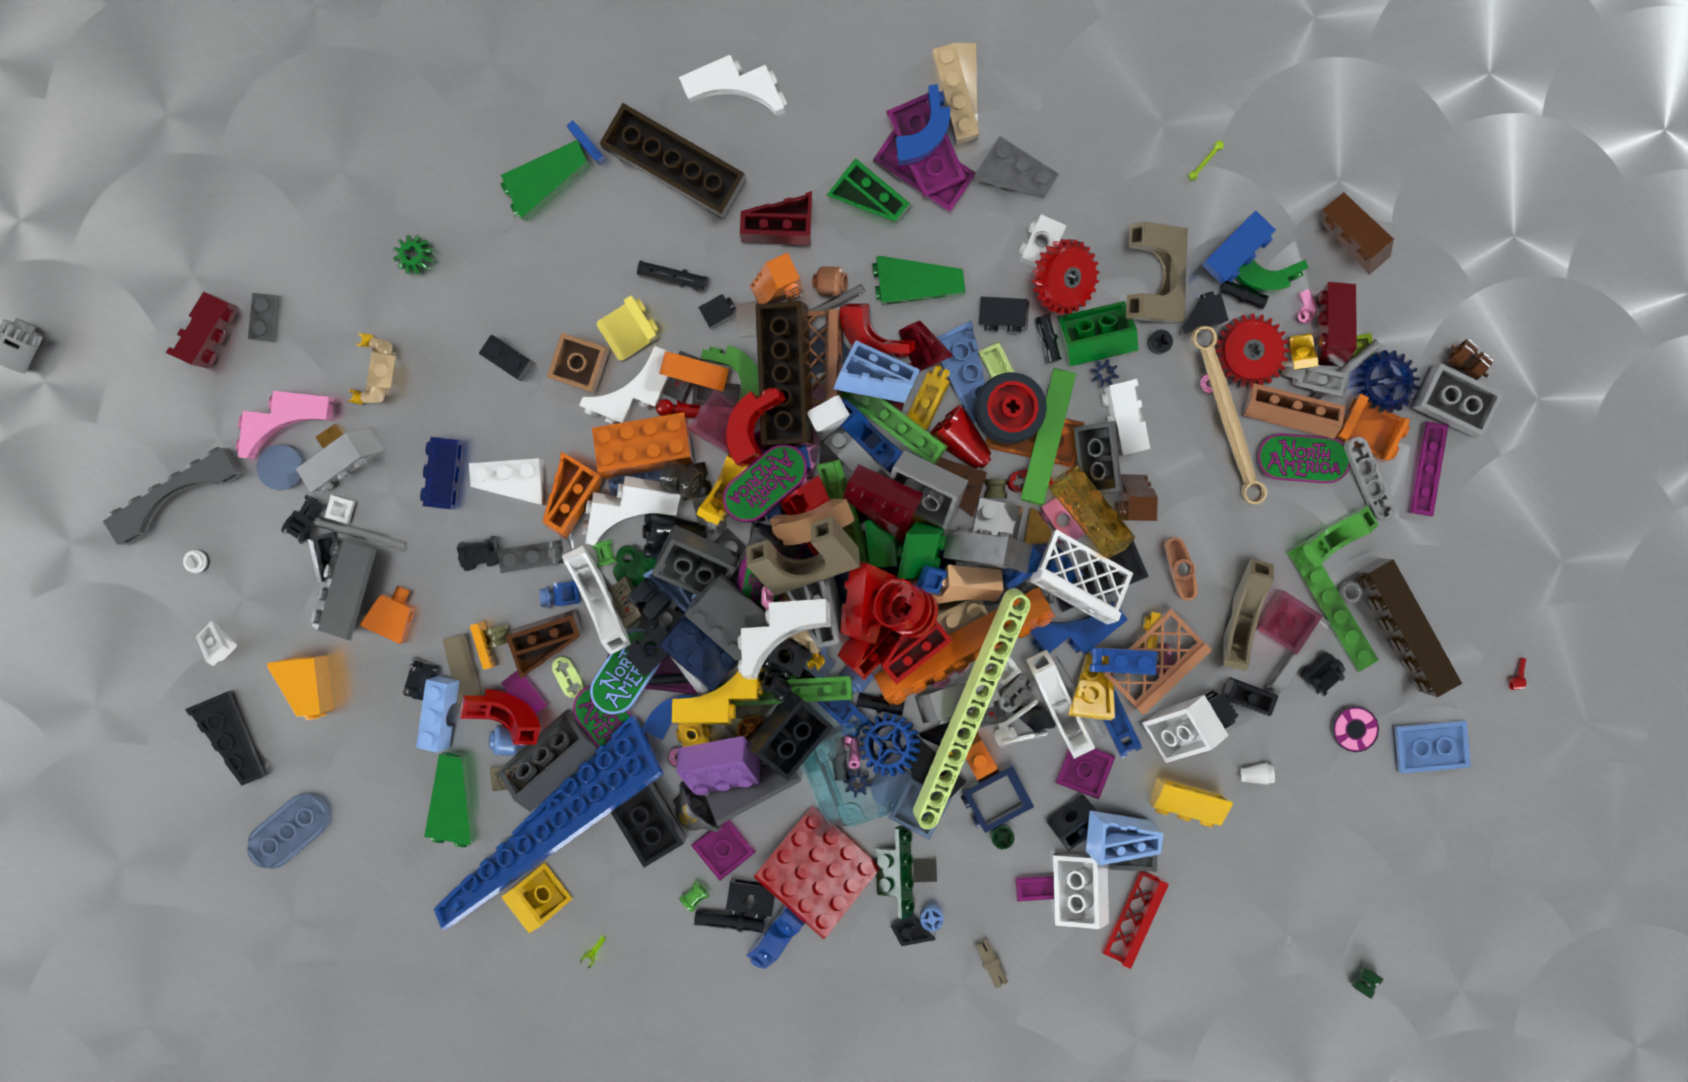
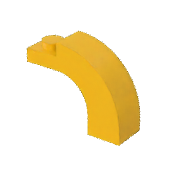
M729 453L712 491L701 504L696 515L716 525L721 520L724 521L728 515L723 502L724 491L727 485L753 462L740 467L735 464Z

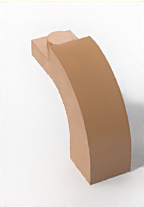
M833 498L805 513L775 515L770 518L774 535L778 540H782L784 545L810 542L811 524L826 518L833 517L842 528L855 520L847 499Z

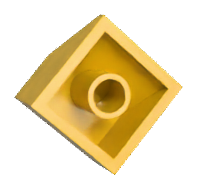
M545 862L501 896L528 933L542 926L572 900V897Z

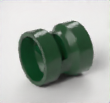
M1003 823L990 830L992 843L998 849H1008L1013 845L1015 837L1009 825Z
M1363 966L1360 970V977L1355 979L1351 986L1372 999L1376 986L1381 985L1384 978Z

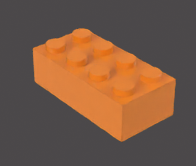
M684 412L592 428L597 472L601 475L602 479L694 464L688 420Z

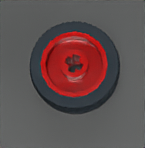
M1016 372L1002 373L988 380L980 388L974 403L975 420L981 431L990 439L1003 444L1019 443L1033 436L1042 426L1047 411L1046 398L1039 384L1029 376ZM1006 405H1011V406H1012V408H1013L1012 413H1010V409H1009V408H1006Z

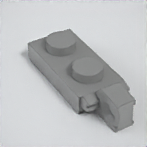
M1284 366L1285 370H1282L1281 376L1282 378L1292 380L1291 385L1343 399L1350 377L1349 374L1316 366L1300 369Z

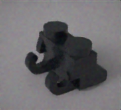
M491 536L490 539L473 544L459 542L457 552L461 568L464 571H470L475 569L478 564L485 563L487 567L499 564L496 536Z
M1328 652L1319 657V664L1313 669L1308 667L1300 675L1312 691L1317 695L1320 693L1323 697L1328 694L1327 691L1339 680L1342 682L1345 679L1343 672L1346 671L1343 663Z
M412 657V663H410V669L402 693L404 696L423 701L426 679L436 676L438 665Z

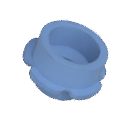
M549 586L539 589L541 607H548L550 609L551 604L555 603L554 590H549Z

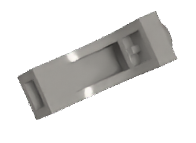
M841 426L824 441L825 445L852 473H854L859 464L890 478Z

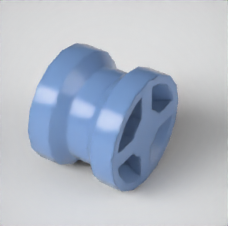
M929 904L925 906L920 912L922 926L928 931H936L942 927L944 918L941 909L936 905Z

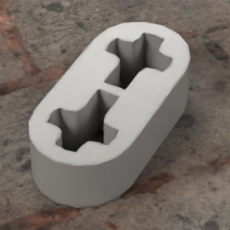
M1018 674L999 693L1001 699L996 701L998 708L1006 712L1016 710L1033 691L1035 686L1033 678L1027 674ZM1027 680V682L1025 683L1027 688H1021L1017 692L1016 690L1021 686L1019 681ZM1014 694V696L1010 699L1012 705L1004 706V697H1011Z

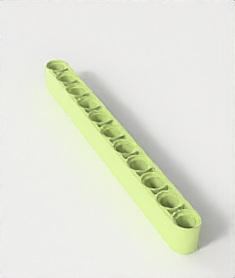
M1009 589L1001 600L914 805L913 814L919 825L924 829H932L939 822L1029 612L1030 600L1019 589ZM1021 598L1019 604L1013 606L1014 600ZM1012 620L1008 627L1003 628L1006 621ZM998 642H1002V645L998 649H994V646ZM993 663L991 669L985 670V667L988 664ZM984 685L981 691L976 692L978 686ZM975 706L972 712L967 713L970 707ZM961 728H966L963 733L958 734ZM957 749L954 754L949 755L951 750ZM948 770L945 775L940 776L942 771ZM939 791L936 796L931 797L932 793ZM930 812L927 817H922L923 814Z

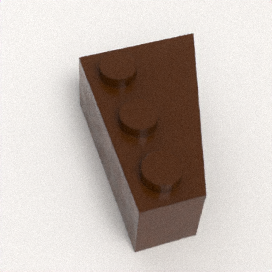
M1343 192L1322 210V224L1324 227L1334 233L1369 275L1391 257L1394 238L1346 193Z
M940 457L935 465L968 480L959 508L970 517H973L987 472Z
M1121 474L1123 492H1119L1118 502L1114 504V515L1118 516V520L1157 521L1158 496L1154 488H1149L1151 487V482L1147 481L1148 476Z
M575 609L508 631L506 639L520 679L581 636L583 630Z

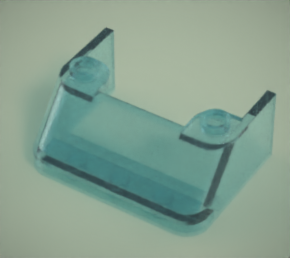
M860 719L832 728L802 764L822 817L829 825L856 826L888 815L893 805L890 800L862 810L854 802L844 804L828 761L835 758L838 753V745L835 739L856 732L861 725Z

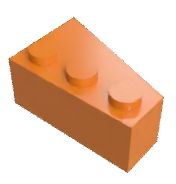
M561 451L558 470L555 473L552 492L549 495L542 521L543 524L551 531L567 539L585 512L587 500L592 501L593 492L597 493L603 485L604 480L601 475Z

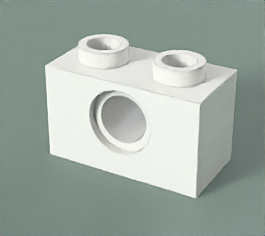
M1042 214L1038 220L1033 219L1028 232L1032 233L1029 241H1023L1019 253L1022 254L1020 261L1037 267L1035 261L1041 259L1040 252L1045 253L1047 251L1046 247L1040 248L1035 244V238L1043 237L1046 239L1048 246H1053V241H1060L1067 225Z

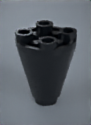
M659 513L644 514L645 525L642 526V537L646 539L644 558L659 557L663 544L674 524L705 539L707 538L706 526L700 525V523Z

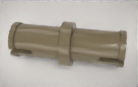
M984 939L981 943L975 944L983 961L982 966L984 970L988 971L994 987L998 988L1002 986L1001 983L1004 985L1008 983L999 964L1001 961L999 957L995 956L989 940Z

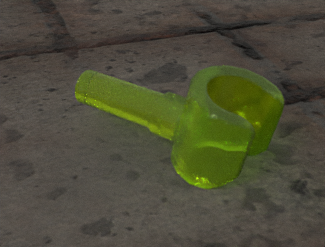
M601 936L595 946L583 954L580 963L584 958H589L591 963L588 968H591L596 961V954L606 938Z

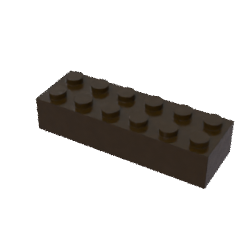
M624 103L621 104L599 143L605 151L723 219L747 179L744 172Z
M802 301L755 304L759 397H761L760 394L766 389L777 388L783 392L786 401L760 416L761 445L768 448L782 444L791 446L814 445L813 426L807 415V412L812 409L808 305Z
M1380 558L1356 571L1358 575L1356 580L1362 590H1366L1370 597L1368 602L1374 611H1378L1381 617L1379 619L1381 626L1385 631H1389L1392 637L1390 639L1392 646L1397 652L1400 651L1404 658L1401 660L1403 666L1408 672L1411 671L1414 676L1413 684L1416 689L1424 694L1439 697L1461 685L1462 682L1394 559Z

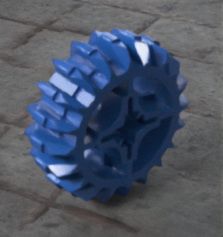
M885 713L883 720L880 716L875 717L876 724L871 721L867 723L871 728L870 730L863 728L862 732L866 734V738L860 737L859 741L865 742V744L858 749L859 751L866 752L861 756V759H869L866 766L868 768L874 766V773H878L881 770L882 776H887L890 773L892 777H895L897 771L900 774L905 773L904 766L908 769L912 768L910 760L917 762L918 758L913 756L914 752H921V749L915 748V744H920L921 739H914V736L918 735L919 732L918 730L910 731L914 724L912 722L906 724V717L899 719L898 714H893L890 718L889 714ZM895 726L894 730L890 731L885 737L878 734L885 727ZM901 731L906 739V749L900 744ZM882 740L891 741L896 749H887L888 746ZM874 741L879 745L880 748L878 753L879 758H877L874 751ZM894 753L902 756L900 760L893 764H885L886 759H890Z

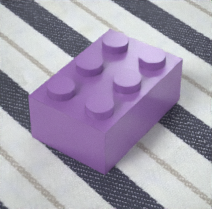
M744 736L678 748L676 772L695 795H705L709 792L728 791L732 788H747L751 785L760 784L761 759L746 746L748 741Z

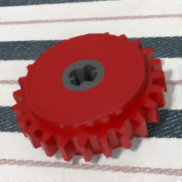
M1074 239L1053 241V246L1047 245V252H1040L1041 259L1035 261L1037 267L1032 271L1035 274L1032 282L1036 284V287L1033 291L1039 293L1036 297L1037 300H1042L1041 305L1048 307L1049 311L1060 314H1071L1072 311L1078 312L1079 306L1085 307V301L1091 300L1090 295L1092 292H1096L1094 287L1096 283H1099L1097 274L1100 273L1096 270L1098 262L1093 260L1095 253H1089L1091 248L1084 246V242Z
M1252 313L1247 319L1244 314L1240 316V322L1234 318L1231 320L1233 326L1227 323L1224 325L1226 332L1220 331L1218 333L1222 339L1217 340L1216 344L1219 345V348L1215 349V352L1219 354L1218 360L1222 364V370L1225 369L1226 371L1225 378L1233 377L1231 380L1232 384L1240 381V387H1244L1248 383L1249 388L1255 382L1263 385V380L1269 384L1272 382L1271 376L1274 378L1280 376L1277 370H1285L1282 362H1288L1289 359L1284 357V354L1290 352V349L1284 348V345L1289 340L1282 339L1285 331H1277L1280 326L1279 324L1271 325L1272 318L1263 321L1264 315L1261 314L1255 319V314ZM1253 346V352L1256 354L1250 356V350L1247 348Z

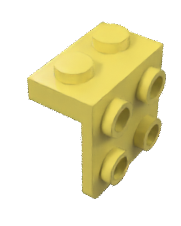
M632 296L623 300L625 302L624 305L597 322L598 329L620 361L627 359L659 338L656 333L659 330L652 318L648 320L643 313L646 311L645 306L639 298L635 300Z

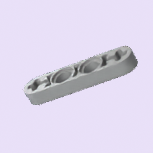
M1349 437L1344 444V450L1366 503L1376 519L1389 520L1395 513V507L1368 442L1362 437ZM1354 442L1361 444V446L1358 447V451L1360 455H1366V457L1360 458L1358 452L1352 450V448L1355 446ZM1367 461L1371 468L1367 474L1363 475L1359 468L1363 462ZM1376 482L1379 485V491L1376 495H1370L1368 491L1369 486ZM1379 499L1381 505L1387 507V509L1384 510V515L1378 513V511L1381 510V506L1379 502H1373V500Z
M1318 615L1311 622L1267 685L1268 690L1276 695H1279L1327 630L1330 624L1327 619Z

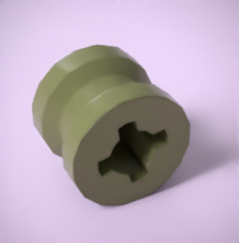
M985 479L986 492L984 493V498H1007V493L1005 492L1007 479Z
M507 624L484 631L490 640L489 648L508 643L506 639Z

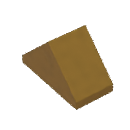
M1029 508L1023 542L1031 545L1044 544L1050 540L1052 532L1037 510Z

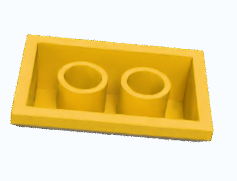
M1156 778L1150 805L1155 808L1154 812L1162 815H1168L1169 812L1178 814L1177 818L1185 821H1191V818L1200 820L1199 824L1213 828L1214 824L1222 825L1232 808L1233 802L1221 794Z

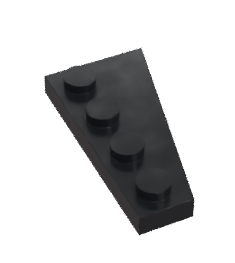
M1131 534L1102 555L1133 573L1129 585L1149 577ZM1099 561L1093 562L1097 576L1105 573L1102 563ZM1088 566L1081 570L1084 574L1082 576L1083 580L1092 578ZM1118 572L1112 573L1116 586L1121 585L1124 576ZM1107 576L1098 578L1103 591L1111 589ZM1093 580L1086 582L1087 592L1091 595L1097 594ZM1056 597L1062 612L1075 608L1073 605Z
M231 691L185 709L188 715L192 716L197 722V727L200 731L205 733L211 741L215 751H218L223 757L224 763L241 786L266 776Z

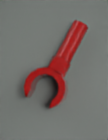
M1520 658L1517 677L1509 679V688L1511 690L1524 689L1527 685L1526 678L1524 677L1526 658Z

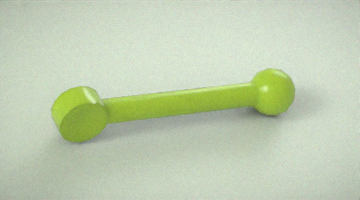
M1219 140L1214 144V149L1197 169L1190 172V179L1196 180L1198 178V173L1214 154L1223 149V141Z

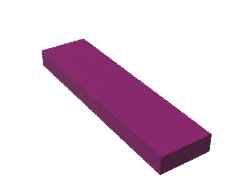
M1423 421L1408 513L1430 517L1434 515L1449 427L1447 424Z

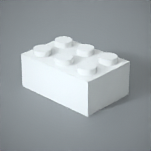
M1205 695L1160 709L1142 723L1166 763L1212 750L1229 736Z

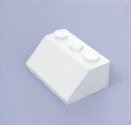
M979 498L974 514L972 533H977L978 529L991 531V535H997L998 532H1006L1012 534V538L1017 540L1024 507ZM964 563V566H967V567L999 569L998 567H995V566H988V565L981 566V565H975V564Z
M1086 852L1054 855L1055 925L1100 929L1109 924L1108 864L1099 865Z

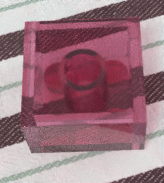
M714 389L688 430L728 455L727 424L730 414L737 403Z
M1277 589L1260 614L1256 631L1289 653L1298 655L1323 615L1286 591Z

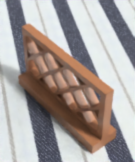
M840 310L808 311V317H811L809 319V327L817 334L809 342L810 351L817 357L810 366L812 369L819 361L825 365V373L820 378L811 371V376L816 380L811 386L812 391L819 384L825 389V399L816 400L812 396V405H820L837 395L842 400V391L833 389L842 369L843 329ZM826 316V325L819 332L811 323L817 317ZM819 338L825 342V350L820 355L811 348Z
M1170 608L1128 648L1160 651V665H1156V668H1160V677L1156 681H1146V674H1143V681H1130L1129 673H1126V681L1116 680L1111 675L1112 672H1103V674L1145 715L1212 649ZM1170 616L1177 621V632H1164V622ZM1161 626L1160 632H1155ZM1150 635H1160V648H1147V638ZM1164 635H1177V649L1164 648ZM1181 635H1190L1196 641L1190 649H1180ZM1144 642L1143 648H1138ZM1164 651L1177 652V660L1173 665H1163ZM1163 668H1169L1163 673ZM1120 684H1126V690ZM1143 684V693L1135 700L1129 694V685ZM1146 684H1152V685L1146 690Z

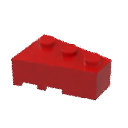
M818 475L784 498L780 504L787 515H797L813 510L830 499ZM811 541L806 542L813 555H818L819 552L811 544Z
M860 562L859 568L849 571V579L845 581L844 588L847 589L846 603L842 605L841 634L876 644L882 624L875 617L873 610L874 600L881 587L885 583L897 579V576L864 562Z

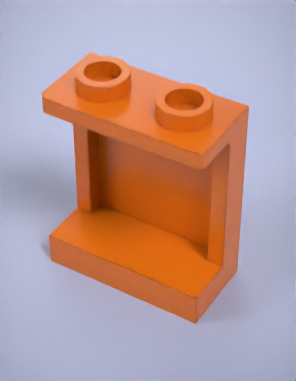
M1363 394L1354 395L1344 415L1343 427L1335 438L1346 442L1352 436L1362 437L1368 442L1374 458L1382 462L1394 459L1399 451L1398 444L1401 438H1405L1410 430L1408 424L1411 419L1407 417L1402 418L1368 401L1369 398ZM1354 442V447L1358 449L1361 444Z

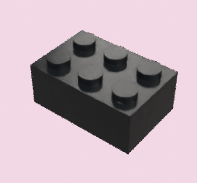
M791 691L789 697L778 706L746 746L788 781L834 726L802 698Z
M653 782L610 812L643 868L680 847L686 841V837Z

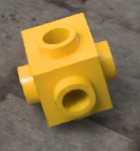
M678 725L679 729H676L677 740L679 743L682 742L683 747L710 742V725Z

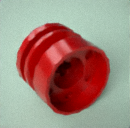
M902 578L893 579L885 583L878 591L874 600L873 610L879 623L910 639L920 638L927 634L937 620L938 605L936 599L929 592Z

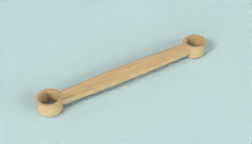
M1199 326L1193 330L1191 342L1194 347L1201 349L1219 414L1244 482L1241 487V496L1248 503L1260 504L1267 496V489L1263 483L1256 479L1240 420L1214 349V345L1217 342V334L1211 327ZM1202 329L1208 330L1212 336L1211 342L1207 346H1199L1196 340L1198 332ZM1258 484L1261 488V495L1252 501L1247 497L1246 491L1250 485Z

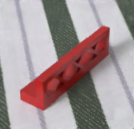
M1147 871L1138 872L1102 953L1120 961L1122 966L1129 969L1132 968L1169 886L1165 879ZM1143 876L1154 880L1152 888L1142 892L1139 885ZM1141 897L1144 904L1142 910L1132 913L1130 908L1131 902ZM1132 918L1133 930L1123 934L1121 930L1122 922ZM1119 940H1122L1125 946L1121 955L1110 951L1112 944Z

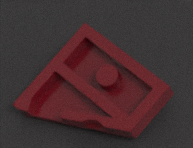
M921 321L914 322L899 330L902 340H915L916 349L909 353V357L913 367L920 369L919 372L953 357L952 353Z

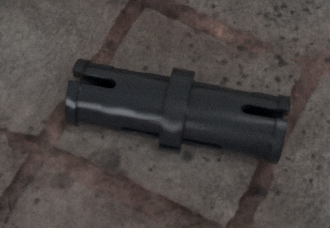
M1228 280L1222 283L1219 293L1234 297L1240 303L1245 302L1262 310L1269 298L1268 295L1250 289L1247 285L1243 286Z
M1050 314L1035 318L1041 336L1039 341L1043 344L1047 363L1062 359L1056 341L1058 336L1054 333Z
M859 693L856 707L876 710V713L880 714L881 712L902 716L905 702L890 705L883 695L878 697Z

